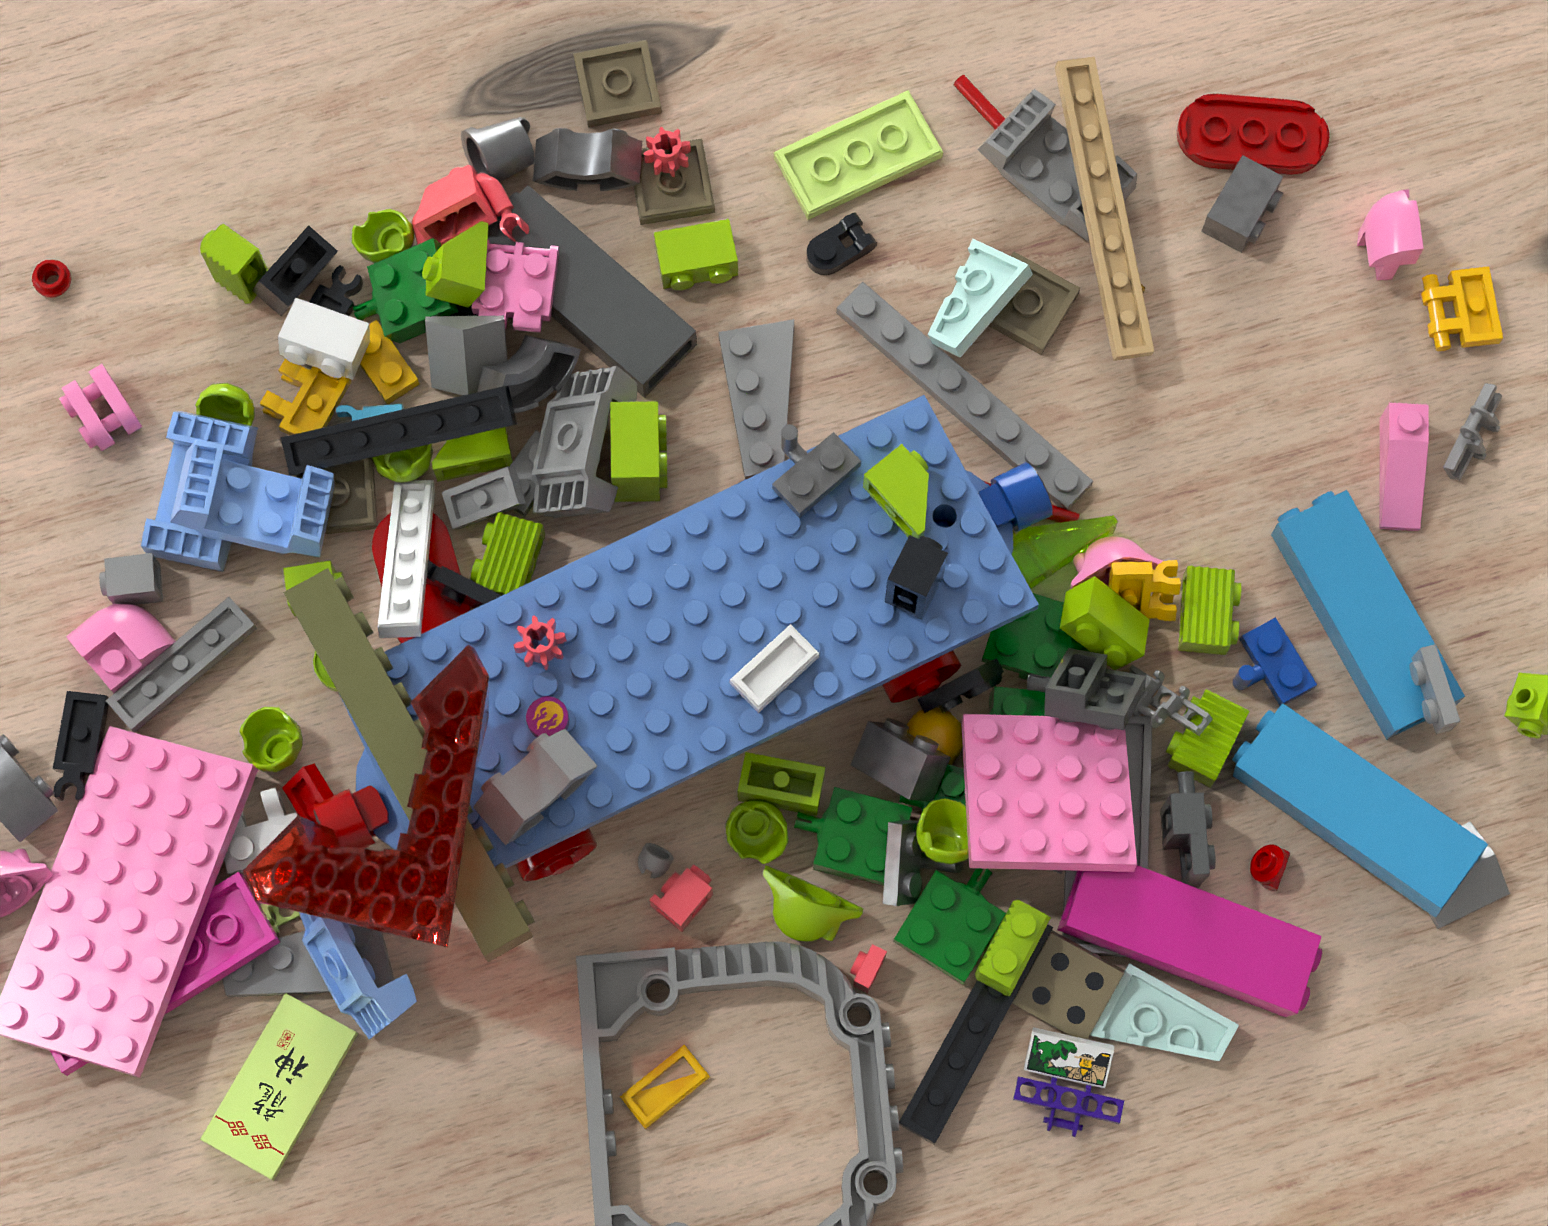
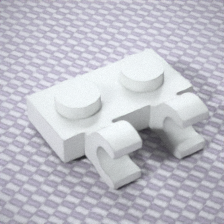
M276 787L260 792L268 821L247 826L245 815L242 811L224 858L227 873L230 876L237 872L242 873L286 860V854H293L292 852L296 851L297 842L306 841L297 812L286 815L281 793L277 791Z

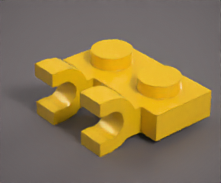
M284 359L278 370L282 374L281 380L297 387L301 386L292 403L267 390L260 402V406L264 407L263 413L276 419H283L279 428L281 432L288 435L327 427L336 411V407L339 406L349 388L351 379L345 377L334 378L326 375L317 367L312 366L311 370Z
M1177 560L1163 561L1157 565L1155 570L1152 568V562L1111 563L1109 588L1149 619L1157 618L1163 621H1176V604L1166 605L1163 603H1173L1174 595L1180 594V578H1168L1177 577Z

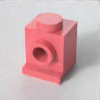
M692 865L690 869L686 868L681 875L675 872L661 888L664 896L660 899L654 894L649 900L650 905L672 925L683 932L713 896V889L708 885L712 880L700 868Z

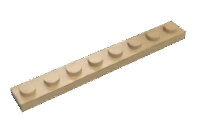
M1095 56L1057 61L1055 72L1113 361L1151 356L1154 353V346Z

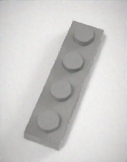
M228 597L108 698L106 702L135 733L257 628L234 601Z

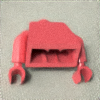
M466 165L463 168H454L448 176L429 185L425 189L419 209L412 219L417 245L434 238L442 246L447 241L481 221L488 223V225L496 222L497 216L502 217L499 225L500 230L513 242H516L512 236L513 228L519 225L528 234L529 226L517 214L512 213L511 210L514 206L502 184L486 173L478 174L471 165Z

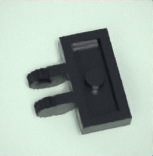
M995 658L917 700L924 713L938 706L941 712L944 713L963 703L961 694L971 699L1000 684L1004 671L998 659Z

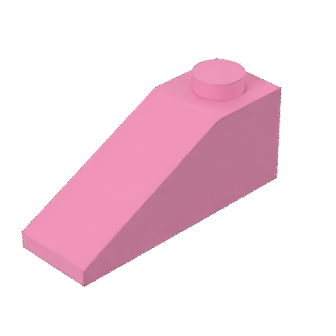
M1389 403L1380 417L1379 529L1420 530L1429 444V405Z

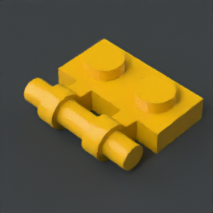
M1489 266L1452 270L1448 275V286H1439L1436 274L1426 275L1422 278L1424 291L1421 292L1423 305L1428 307L1430 323L1427 325L1429 337L1434 338L1436 351H1446L1451 348L1450 334H1459L1462 348L1500 344L1503 339V333ZM1453 301L1456 318L1446 319L1443 303Z

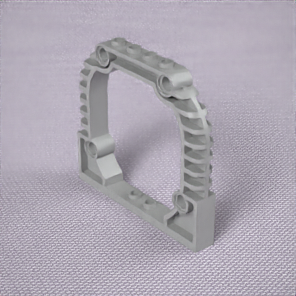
M758 942L675 950V947L576 956L595 1226H652L638 1216L628 1205L613 1206L609 1157L617 1156L615 1131H607L606 1115L614 1114L612 1089H604L601 1042L617 1041L626 1028L645 1011L654 1016L669 1014L676 1008L680 995L765 986L797 989L823 1004L829 1035L837 1045L849 1051L859 1153L848 1162L842 1175L841 1192L843 1204L817 1226H870L876 1207L889 1201L896 1189V1173H903L901 1147L893 1148L892 1131H899L897 1105L889 1106L888 1089H895L893 1064H885L884 1048L891 1047L889 1022L881 1023L878 1004L872 997L866 994H856L846 976L822 955L803 946L786 942ZM662 983L670 989V994L664 1002L653 1003L647 998V991L653 984ZM854 1007H863L869 1012L871 1020L865 1026H854L847 1017L849 1010ZM873 1172L883 1175L887 1183L886 1191L880 1195L869 1194L863 1186L865 1176ZM674 1222V1223H671V1224H667L666 1226H688V1225H686L685 1223Z

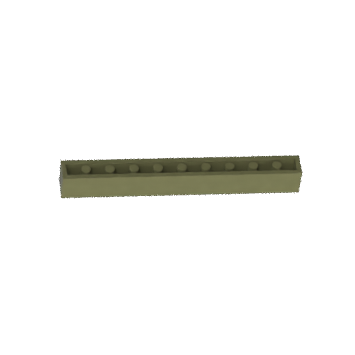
M327 568L283 592L487 962L531 939L533 935L528 926L535 922L523 899L514 903L507 890L514 886L512 879L503 863L494 867L487 854L488 851L494 849L482 826L474 830L470 824L467 815L474 811L462 790L453 793L446 779L453 776L442 754L435 757L431 754L426 743L432 741L433 738L422 718L415 721L412 720L406 708L411 706L413 702L402 682L396 685L392 684L386 672L394 668L383 648L379 647L373 650L367 637L374 632L362 611L356 615L353 614L347 602L354 599V596L344 578L340 577L334 580Z

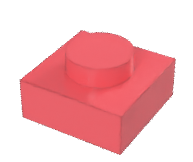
M872 944L868 953L859 952L850 970V973L856 976L853 987L868 994L886 958L887 951Z

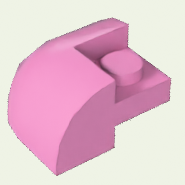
M1409 189L1387 194L1373 204L1358 232L1357 246H1367L1369 267H1375L1377 280H1392L1400 265L1416 264L1424 249L1417 201L1408 200Z
M112 604L101 609L66 636L113 693L117 692L176 642L155 616L143 607L132 604Z

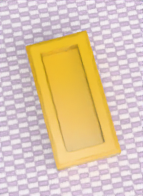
M683 1045L624 1092L620 1098L646 1130L707 1081L710 1076L688 1048ZM683 1057L696 1072L643 1090Z

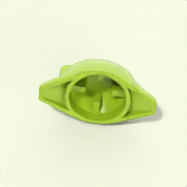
M765 865L763 877L768 882L773 893V916L778 928L791 939L808 942L822 937L828 941H833L842 921L861 917L864 908L803 879Z

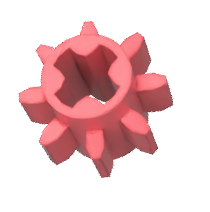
M660 127L659 133L654 138L646 137V145L650 150L644 152L645 163L654 162L655 175L663 172L670 173L672 177H675V171L680 166L688 168V157L685 154L691 152L690 141L681 142L679 129L671 132L665 131L663 127ZM664 150H669L671 154H665Z
M534 615L532 616V624L527 628L523 626L517 627L518 634L523 638V641L515 643L514 649L516 653L527 652L524 658L526 667H530L533 662L542 663L543 668L548 670V662L554 657L561 660L564 658L557 644H562L567 640L565 633L559 632L554 634L556 629L555 619L551 618L546 624L539 622L538 618ZM544 637L547 638V646L540 644L534 649L532 643L534 639L541 641Z

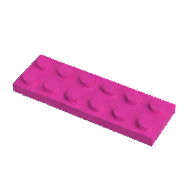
M240 872L235 873L213 887L165 1014L280 943L247 881ZM50 1051L61 1073L66 1076L89 1063Z

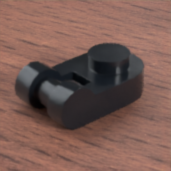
M854 212L845 216L838 224L819 234L809 242L806 261L813 272L819 275L834 274L875 249L877 242L870 233H865L861 227L863 222L857 213ZM850 236L854 243L845 248L841 240Z

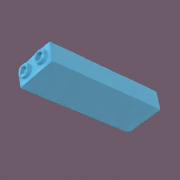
M1345 490L1334 495L1333 491H1330L1313 500L1312 507L1302 512L1298 508H1294L1278 517L1279 523H1277L1271 536L1383 735L1388 740L1426 721L1422 711V701L1425 699L1420 685L1416 686L1412 680L1410 663L1412 662L1411 658L1420 648L1434 645L1435 643L1349 492ZM1438 650L1455 705H1457L1465 695Z
M1282 703L1275 713L1268 710L1256 727V730L1260 733L1253 743L1250 744L1245 741L1234 755L1232 761L1237 764L1235 765L1233 777L1436 918L1481 857L1488 844Z

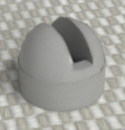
M646 843L639 854L638 867L642 874L646 869L651 871L650 878L654 879L661 877L668 871L674 858L666 849L656 844Z

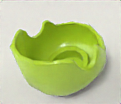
M392 209L378 211L377 213L369 212L368 218L363 225H354L352 228L353 246L364 259L372 263H377L407 250L413 245L414 230L412 224L403 213Z
M229 383L211 384L200 393V397L195 404L197 415L252 426L254 421L255 408L253 400L242 388Z
M432 444L372 457L377 472L382 477L398 483H406L418 479L429 469L433 448Z
M262 707L252 712L241 725L239 731L244 741L243 755L249 763L262 772H278L294 764L303 746V737L299 725L279 707Z
M945 798L931 801L924 808L917 824L916 837L921 851L925 852L928 858L935 862L949 865L968 859L966 806L961 802Z
M747 800L744 803H739L731 810L725 823L727 842L742 859L752 858L760 861L761 864H767L781 856L788 844L787 822L781 811L769 802Z

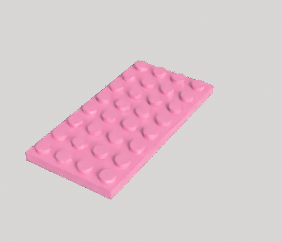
M109 726L97 755L94 773L89 775L85 785V794L82 800L78 802L51 869L53 876L45 884L1 993L0 1036L135 1077H141L257 775L258 769L253 764Z

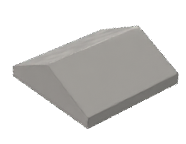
M504 315L432 316L425 318L432 388L462 396L476 393L483 366H497L508 361Z
M1471 821L1462 825V827L1486 842ZM1487 845L1481 857L1438 916L1435 918L1429 914L1437 929L1510 894L1496 855L1489 845Z

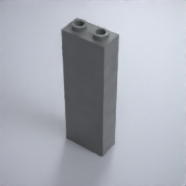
M529 185L520 193H513L509 197L514 206L511 211L517 214L529 226L528 234L519 225L513 228L512 236L516 242H522L525 244V247L550 249L551 245L559 246L551 316L607 366H618L637 382V392L645 398L697 345L696 330ZM497 216V221L488 225L490 244L515 246L516 242L511 241L500 230L499 225L502 217Z

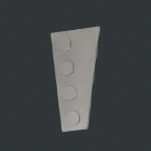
M794 319L718 332L745 480L785 461V453L781 448V430L787 425Z
M372 911L341 920L348 923L355 936L354 945L361 958L367 959L375 973L374 982L377 988L395 980L378 913ZM304 931L279 938V944L222 979L225 993L228 997L274 996L285 993L321 994L330 991L302 941Z

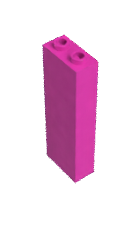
M1138 865L1134 872L1077 871L1057 929L1068 935L1285 1018L1298 1014L1299 1010L1302 1011L1307 1005L1310 997V988L1307 987L1311 972L1316 971L1322 958V949L1318 948L1322 936Z

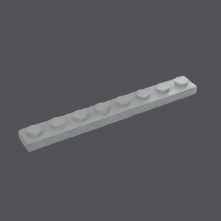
M864 282L837 307L836 313L1012 467L1015 468L1025 462L1034 467L1043 480L1051 501L1058 507L1069 510L1092 486V479L943 350L932 344L928 337Z

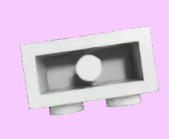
M295 298L278 335L279 354L291 363L297 365L308 364L321 369L328 376L334 378L345 377L353 380L370 342V326L367 322Z

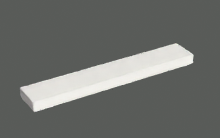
M434 480L394 483L378 618L379 638L421 637L435 498Z

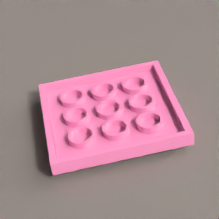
M963 714L961 726L969 868L1135 871L1137 858L1125 729L1107 730L1100 728L1098 725L1077 721L1064 722L1059 718L1050 716Z

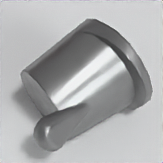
M519 117L479 129L470 127L461 131L462 146L469 165L473 166L478 174L486 173L499 182L533 165L535 161L534 151L527 134L530 130V123L525 118Z

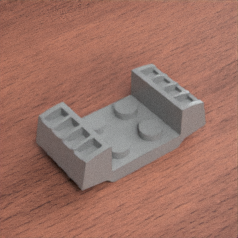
M1034 89L978 148V151L998 168L1005 179L1062 225L1068 226L1086 241H1089L1067 129L1051 117L1056 104ZM1117 155L1115 159L1125 201L1136 189L1137 173Z
M618 366L572 373L561 389L557 391L555 398L547 403L531 475L535 483L534 514L559 518L610 512L618 487L596 477L604 434L608 424L610 402H636L637 382Z

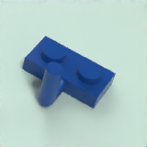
M1276 617L1240 637V642L1255 666L1243 665L1233 679L1235 689L1244 690L1264 679L1279 706H1281L1282 703L1287 704L1317 686V683Z

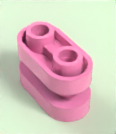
M100 364L89 371L94 380L92 384L81 389L76 380L62 387L65 395L59 398L71 418L77 415L80 417L84 426L78 430L88 446L92 449L98 445L100 450L104 451L115 444L110 435L112 431L123 426L128 435L142 428V425L104 365ZM103 395L113 413L101 420L91 402Z

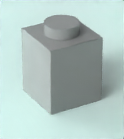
M152 553L104 559L105 572H100L99 575L100 589L102 595L107 596L113 604L139 605L163 602L160 563Z

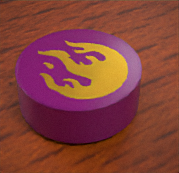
M545 696L536 699L529 706L526 713V722L530 732L535 737H539L544 733L551 736L563 729L567 730L569 714L563 702L557 698Z

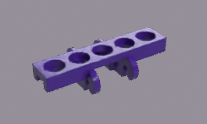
M1017 1077L1013 1100L1045 1107V1109L1050 1110L1049 1117L1044 1116L1043 1123H1047V1131H1050L1052 1126L1072 1130V1137H1076L1077 1130L1082 1131L1083 1125L1079 1124L1080 1117H1090L1119 1124L1121 1121L1124 1100L1091 1093V1085L1086 1084L1084 1091L1056 1085V1077H1051L1050 1083ZM1021 1085L1035 1087V1096L1033 1098L1022 1096L1020 1093ZM1042 1089L1048 1090L1046 1101H1043L1040 1097ZM1056 1092V1099L1053 1102L1054 1093ZM1071 1092L1076 1096L1077 1102L1074 1107L1067 1108L1061 1103L1063 1093ZM1089 1100L1097 1102V1108L1094 1112L1087 1111ZM1103 1103L1117 1106V1114L1115 1116L1103 1114ZM1056 1109L1075 1113L1074 1121L1054 1117Z

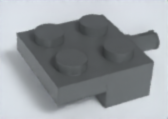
M1068 648L1052 677L1030 673L1027 679V690L1045 693L1044 716L1059 718L1064 722L1077 721L1098 725L1100 728L1107 730H1124L1145 691L1146 676L1107 669V655Z
M1186 771L1177 773L1179 793L1170 794L1160 809L1163 850L1179 849L1181 882L1199 888L1205 879L1209 877L1210 870L1215 869L1216 865L1214 845H1208L1207 829L1212 828V808L1210 804L1204 803V792L1195 793L1194 772Z

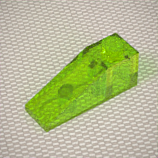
M1113 515L1027 527L1017 534L1013 531L1012 556L1028 586L1032 589L1071 563L1077 554L1085 553L1093 542L1112 535L1118 521Z

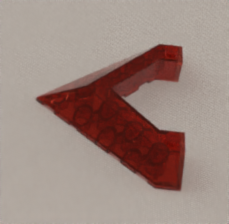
M468 644L411 701L425 730L421 748L427 750L422 773H415L407 804L408 808L413 809L407 834L400 833L397 849L373 851L367 848L341 847L333 829L297 816L243 870L255 901L448 948L471 792L489 719V675L473 646Z

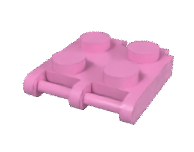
M487 239L485 291L472 303L473 314L478 316L504 315L505 329L508 318H513V330L541 333L542 321H550L559 246L551 245L550 249L525 247V244L522 242H516L515 246L490 244V239Z

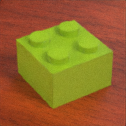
M658 401L610 402L612 485L618 487L614 502L660 501V488H668L667 452H659L667 451L666 415H658Z

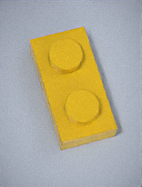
M375 320L369 324L370 342L360 366L386 404L389 405L420 385V383L392 341L384 337L381 325Z

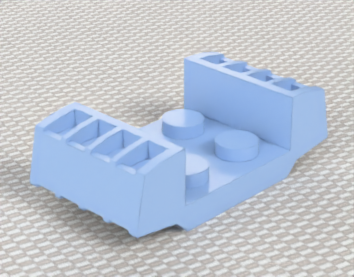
M183 411L173 412L166 438L173 442L174 445L156 518L155 520L146 518L141 547L146 554L152 553L156 558L221 572L224 571L232 542L204 536L198 530L170 522L186 451L194 441L201 440L223 444L224 448L221 459L252 467V456L258 427Z
M201 440L194 441L186 451L170 520L171 523L198 530L204 536L276 553L321 556L334 492V473L307 465L301 479L221 459L224 448L223 444Z
M344 873L317 880L295 903L305 928L302 941L340 1012L352 1016L368 1039H371L415 1004L417 1000L407 974L377 988L374 982L375 973L367 959L361 958L354 945L355 936L351 927L340 919L365 897L350 875Z

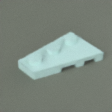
M972 239L968 248L970 256L965 266H960L955 275L957 283L950 296L945 297L928 333L932 344L959 358L1033 275L1028 264L975 239Z
M1129 963L1090 1036L1220 1061L1239 1025Z

